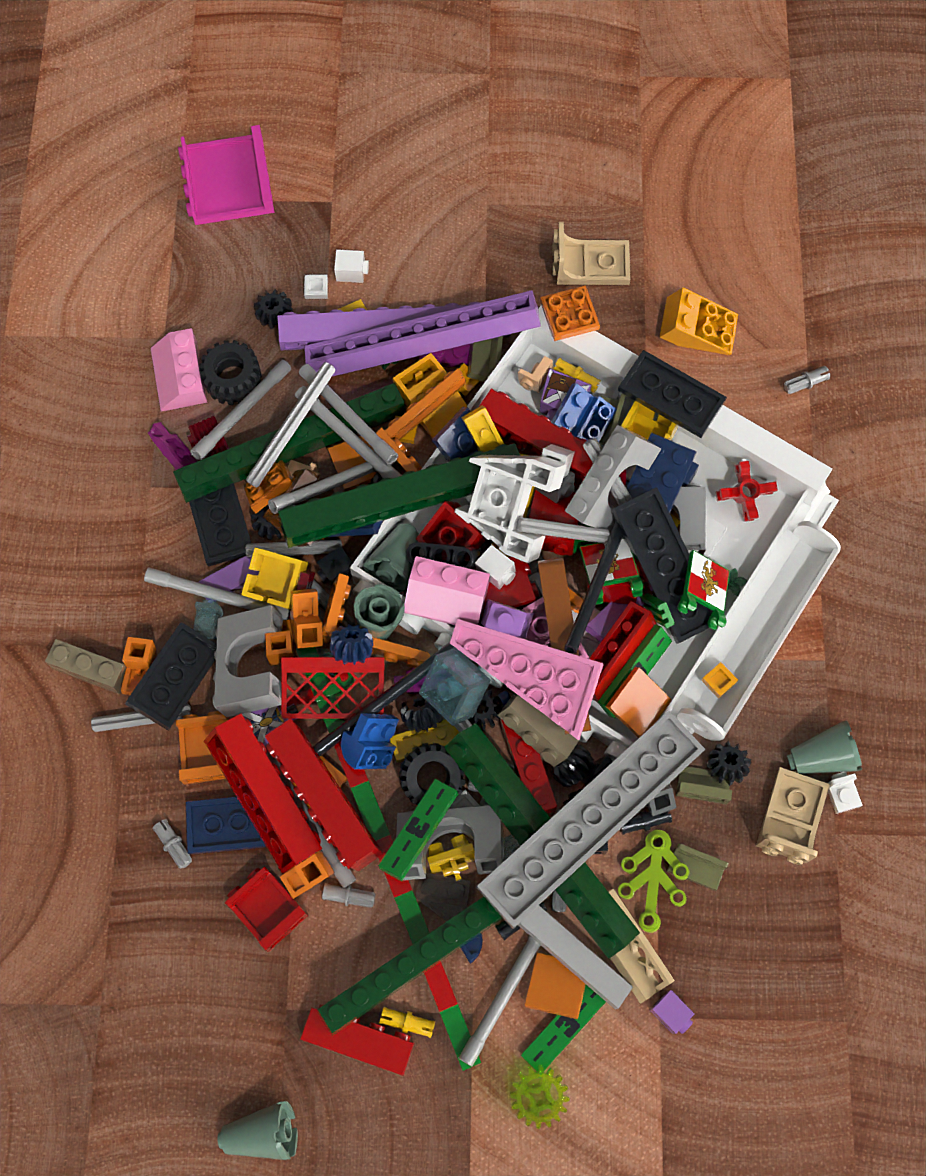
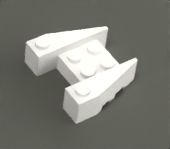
M479 455L470 458L469 462L481 466L471 504L456 508L455 513L468 524L471 523L479 529L486 539H491L497 544L504 554L526 563L538 559L546 535L519 532L517 530V521L519 518H523L532 486L548 492L559 489L567 464L546 456Z

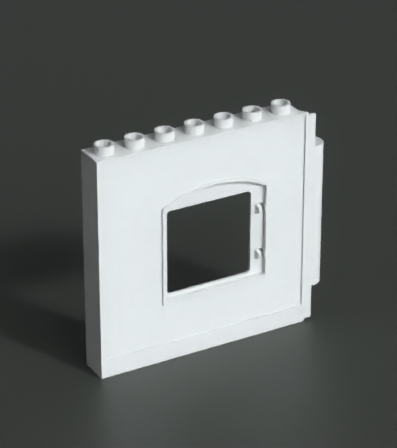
M541 305L538 308L541 327L525 330L520 333L467 407L471 412L477 409L490 389H493L496 392H504L509 396L510 400L517 404H525L531 412L538 416L544 415L546 417L545 414L540 412V402L545 384L540 392L537 393L534 390H526L518 381V371L520 369L531 373L534 365L537 362L540 363L544 356L553 360V367H556L555 363L559 358H562L575 367L580 366L584 368V372L600 379L601 382L597 385L599 387L595 393L590 391V394L594 397L605 396L620 400L621 392L618 391V387L639 356L597 331L554 341ZM628 396L625 397L618 421L620 426L635 401ZM724 405L702 438L678 426L671 441L697 451L693 462L699 464V467L690 484H699L701 487H705L706 551L703 556L730 570L724 610L727 623L723 628L717 626V630L708 628L676 644L669 628L661 626L672 642L647 675L672 699L659 719L670 711L691 734L695 732L711 741H721L724 739L841 548L837 539L822 528L839 501L829 495L830 490L825 483L832 468ZM656 412L653 419L654 421H657L659 415ZM437 448L421 470L432 464L441 465L448 463V461ZM749 461L751 479L756 480L759 484L776 481L778 489L777 492H773L771 495H759L755 499L759 518L748 522L743 520L742 504L737 503L734 499L717 501L715 494L721 488H733L738 484L734 465H738L739 462ZM637 465L626 468V479L630 481ZM743 486V493L750 497V490ZM465 497L451 500L459 503L461 506L466 505ZM532 497V501H531V504H530V507H529V511H528V514H527V518H529V515H530V510H531V506H532V502H533V497ZM443 503L384 520L378 534L373 535L350 567L353 583L356 585L352 590L355 596L364 588L368 589L377 584L385 585L366 573L363 565L366 559L397 525L411 524L420 534ZM423 548L419 550L420 557L424 556ZM536 572L528 578L529 581L536 580L543 595L540 574ZM401 595L400 598L402 599L403 603L405 604V599H406V597H404V596ZM594 608L589 622L593 620L601 611ZM572 610L573 620L575 622L578 613H575ZM404 613L399 623L402 628L412 634L417 635L423 627L437 636L438 639L434 645L438 650L451 641L455 625L407 613ZM585 631L581 640L589 657H591L601 643L587 631ZM458 651L450 658L459 661L463 653ZM721 662L738 679V682L718 699L701 680ZM479 665L476 673L489 684L501 688L504 683ZM591 701L588 711L591 731L582 732L579 741L586 743L590 736H593L608 746L604 755L614 761L638 737L617 717L616 719L609 717L596 701Z

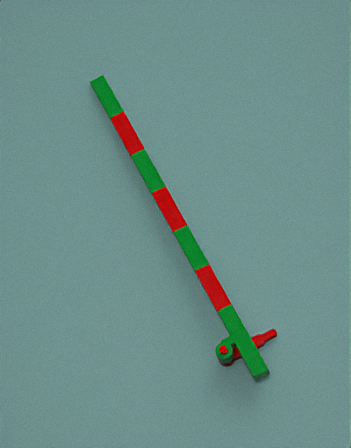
M315 647L296 648L299 657H319ZM305 673V674H306V676H307V678H308L312 673ZM316 673L310 679L319 690L329 682L324 673ZM342 673L335 681L347 690L355 682V679L350 673ZM332 683L323 694L334 703L336 701L335 697L342 695L343 692ZM311 685L310 689L301 692L299 695L306 703L318 693ZM321 695L314 701L317 702L321 713H324L331 706ZM297 697L287 702V707L295 704L296 707L303 705ZM332 708L328 713L338 712L334 708ZM324 719L328 732L331 733L343 724L345 720ZM340 741L334 746L364 823L384 853L378 857L381 862L393 844V840L365 770L354 769L345 761ZM384 872L411 942L414 944L428 935L429 930L409 880L400 881ZM439 962L424 974L458 1058L471 1035L443 965ZM479 1056L473 1066L481 1063ZM458 1058L463 1071L471 1068V1066Z

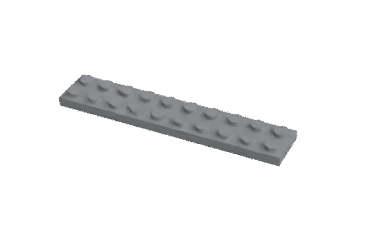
M668 711L476 888L512 929L515 928L695 760L705 748Z

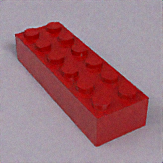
M490 389L479 407L483 405L486 408L503 443L506 445L515 443L520 454L529 456H542L543 449L551 444L574 451L570 471L575 474L574 486L578 490L594 464L583 447L587 440L573 436L565 427H558L552 424L544 415L538 416L531 412L525 404H517L510 400L509 396L504 392H496Z
M240 713L215 727L206 737L204 743L280 871L284 874L322 849L320 845L321 840L319 835L314 830H311L307 824L305 812L298 808L294 802L292 790L282 782L278 767L271 763L267 757L265 745L255 737L251 722Z
M290 718L265 735L268 744L265 745L273 758L282 763L279 768L284 776L297 785L293 790L301 801L310 805V808L307 809L308 813L315 823L318 822L320 826L323 825L325 828L321 832L329 844L338 848L339 851L336 853V856L342 865L348 869L352 868L360 871L383 855V851L320 756L313 749L312 744L302 729Z

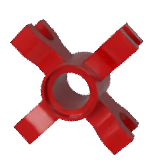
M749 461L739 462L738 465H734L738 484L733 488H721L715 494L717 501L734 499L737 503L742 504L743 520L748 522L759 518L755 499L759 495H771L773 492H777L778 489L776 481L759 484L756 480L751 479ZM743 486L750 490V497L743 493Z

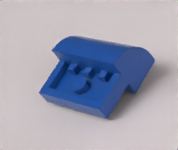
M575 383L569 388L551 423L558 427H565L573 436L579 439L589 440L595 438L599 443L617 409L602 397H594L579 384Z
M361 713L354 730L343 732L341 750L345 761L354 769H386L392 761V755L396 748L389 741L395 734L399 719L392 714Z

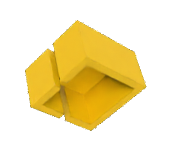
M634 401L621 425L647 440L650 434L653 433L671 441L678 429L677 424L661 415H658L657 421H654L655 412Z
M255 547L249 569L259 571V575L247 574L241 595L292 609L291 591L296 590L300 573L306 571L308 562Z

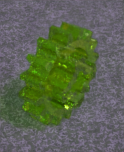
M539 1065L537 1072H534L530 1066L528 1067V1075L525 1076L523 1073H519L520 1083L512 1082V1085L517 1090L516 1092H510V1097L516 1099L511 1104L512 1109H520L516 1116L518 1119L525 1116L526 1126H529L534 1121L537 1129H540L541 1122H545L549 1128L551 1127V1119L554 1118L558 1122L561 1121L558 1115L559 1111L567 1112V1109L562 1104L563 1102L570 1101L568 1096L563 1095V1092L568 1090V1086L566 1084L559 1085L563 1078L560 1074L553 1077L554 1070L552 1068H549L547 1073H545L542 1065ZM540 1078L539 1083L533 1085L527 1084L533 1079ZM552 1083L557 1090V1099L550 1094ZM542 1090L548 1101L539 1100L536 1103L531 1093L540 1094ZM522 1094L529 1100L527 1110L522 1104ZM545 1109L551 1110L547 1114L539 1115L540 1111Z

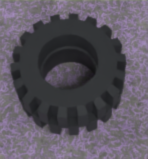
M225 340L223 341L224 344L219 345L218 342L214 344L215 348L211 349L209 347L206 350L207 355L202 356V363H200L199 369L208 394L210 393L214 400L218 399L221 404L227 401L228 405H234V402L239 404L261 382L262 373L257 356H255L251 348L248 349L245 343L240 345L239 341L233 340V343ZM240 367L243 369L235 378L223 379L219 377L226 368Z
M423 743L422 746L412 748L413 750L404 756L405 759L400 764V785L405 795L413 804L418 805L428 791L418 784L417 773L422 765L430 761H437L445 767L447 775L444 784L457 790L458 795H461L463 791L461 789L462 785H465V773L447 752L444 745Z

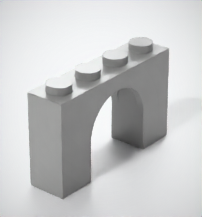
M617 424L565 511L583 524L594 528L607 529L610 532L616 521L611 510L615 507L608 502L609 491L614 481L626 468L632 465H638L649 470L661 448L644 437Z
M687 484L686 487H681L672 509L680 518V536L687 550H706L705 487H701L699 484ZM609 491L608 502L614 507L619 506L613 494Z
M272 605L218 618V627L215 632L217 650L215 651L216 672L214 673L215 695H213V705L226 717L281 705L282 682L271 672L248 677H238L237 675L239 661L249 648L266 642L265 633L282 631L283 616Z
M489 804L477 807L448 809L403 880L426 879V854L429 845L439 836L452 832L466 834L474 840L475 864L478 874L492 873L504 862L503 822ZM414 811L397 813L396 838Z

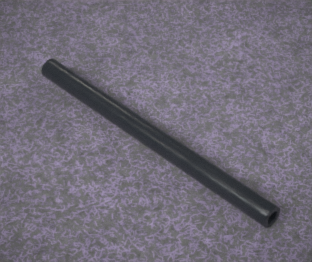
M617 520L564 647V650L568 653H577L622 540L623 533Z
M450 642L312 746L315 752L322 756L341 741L344 731L354 730L361 713L377 714L459 650L451 645Z

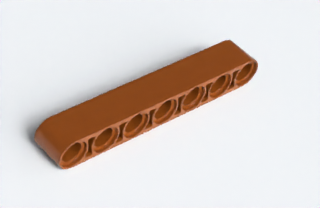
M563 557L538 561L551 648L566 652L564 647L574 625L564 560ZM589 712L582 732L591 731Z

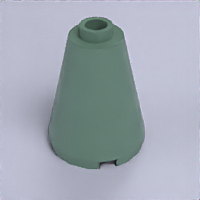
M407 523L397 525L366 559L363 565L365 567L364 571L398 592L406 590L413 564L407 559L406 551L410 544L418 542L416 538L419 533L416 528Z
M382 584L362 589L356 596L354 603V614L360 628H366L369 634H372V637L386 641L404 616L405 606L398 591Z
M842 721L791 748V754L787 755L791 770L796 769L799 774L862 770V763L855 739L849 734L852 730L848 721Z
M287 1101L278 1102L224 1125L221 1132L218 1133L219 1148L229 1155L278 1160L291 1159L290 1157L296 1154L298 1141L297 1128H292L291 1119H296L291 1105Z

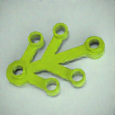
M663 830L650 832L645 840L646 846L632 857H625L621 862L622 869L626 873L631 874L637 870V865L651 856V864L647 869L629 883H622L618 887V894L621 898L628 900L634 896L635 891L648 882L645 912L639 917V925L647 933L656 932L661 924L660 918L656 914L659 882L670 895V900L675 906H683L687 900L685 893L674 885L661 868L663 856L673 868V874L678 880L687 879L690 873L687 865L681 863L670 850L672 845L671 838ZM657 838L663 840V844L660 847H656L653 844ZM627 861L634 862V867L630 870L625 868ZM678 868H685L686 874L678 876L676 873ZM624 887L631 888V892L627 896L622 895ZM677 893L683 895V900L680 903L674 901V895ZM648 916L654 918V923L650 926L644 923L645 918Z

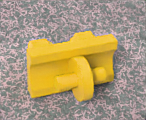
M463 834L451 839L454 849L446 852L443 850L442 843L437 842L429 845V857L427 859L432 875L443 872L444 877L454 874L456 881L461 880L459 872L469 869L467 863L475 861L473 845L468 843Z

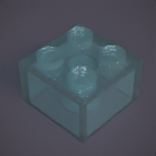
M454 648L435 656L419 694L453 726L473 718L491 680L461 651Z

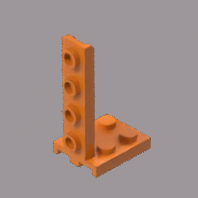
M459 368L447 373L437 387L434 386L428 389L424 394V398L418 403H412L406 409L404 415L393 419L389 423L386 430L381 428L376 432L398 454L397 461L406 472L420 471L422 467L413 456H410L409 451L399 440L466 384V379Z
M339 574L332 585L322 622L323 643L331 642L332 632L338 631L339 623L343 620L345 609L341 608V606L344 605L345 599H348L351 585L347 584L349 576ZM372 637L373 647L371 656L377 654L383 656L384 660L389 662H397V660L406 662V665L411 668H416L430 657L428 652Z

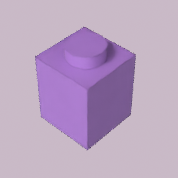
M672 990L667 991L649 1010L672 1034H676L678 1031L683 1034L693 1023L690 1018L694 1013Z

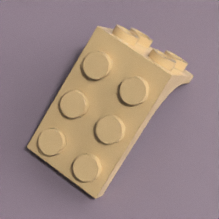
M559 222L558 229H554L552 256H554L552 274L557 276V284H630L629 240L573 239L564 233V222Z
M780 767L777 771L756 846L762 848V852L765 854L786 856L787 861L797 865H802L816 858L818 851L813 850L814 839L830 784Z

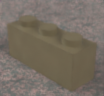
M55 639L45 660L52 669L121 694L126 670L124 664Z
M516 693L511 696L497 715L509 728H512L522 737L526 744L532 746L553 767L567 759L579 742L571 734L565 735V730L561 726L557 725Z

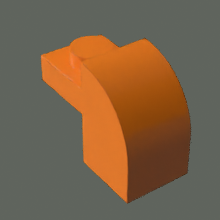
M317 590L291 591V627L297 648L323 646L322 621L318 616Z
M283 620L281 632L265 633L266 656L270 666L281 665V657H296L291 620Z
M127 638L122 658L126 666L121 687L122 694L131 695L157 657V650L153 640Z
M320 850L280 876V879L294 899L335 872Z

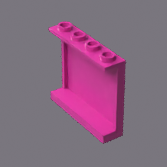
M260 125L251 126L252 135L186 145L185 138L181 137L182 146L178 147L180 159L184 160V165H181L183 179H187V184H183L186 198L190 200V203H186L188 216H193L195 225L275 213Z

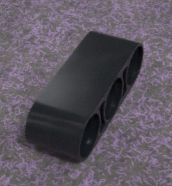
M415 542L410 544L406 551L407 559L412 564H414L416 556L420 557L419 550L423 548V558L468 569H476L475 562L482 556L480 550L475 547L433 542ZM443 550H445L447 553V559L445 562L442 559ZM466 553H469L470 555L469 564H467L464 560V556Z

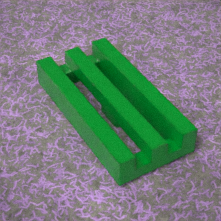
M649 593L640 596L641 601L646 603L644 608L652 612L656 623L665 628L674 625L675 622L666 602Z

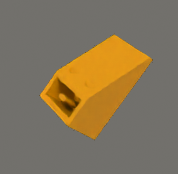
M682 287L666 299L660 338L680 347L730 356L733 349L738 314Z
M430 353L393 377V383L396 384L404 404L409 407L412 403H418L424 398V394L428 389L434 386L437 387L443 381L447 372L433 354ZM457 391L420 424L433 439L462 407H467V404Z

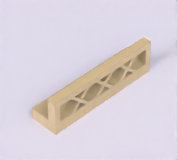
M612 889L609 891L610 895L636 926L640 934L624 949L612 956L611 960L624 980L633 987L631 990L641 1004L675 980L615 890ZM638 947L643 949V951L646 954V958L641 957V955L638 952ZM653 970L657 971L663 979V982L660 984L653 975Z

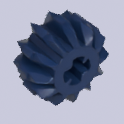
M348 624L347 627L339 626L338 631L332 632L330 651L334 655L335 661L342 660L344 665L348 662L355 665L356 662L365 663V659L371 657L373 638L372 634H369L368 629H361L360 625L354 627Z

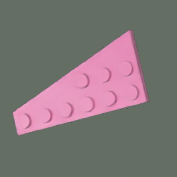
M457 619L450 641L451 645L504 683L533 707L540 710L578 740L580 739L603 667L602 663Z

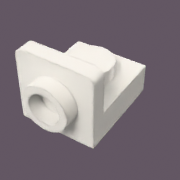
M841 772L831 776L832 780L828 782L830 784L828 794L836 814L863 806L854 784V780L857 779L855 774L847 776L846 772Z

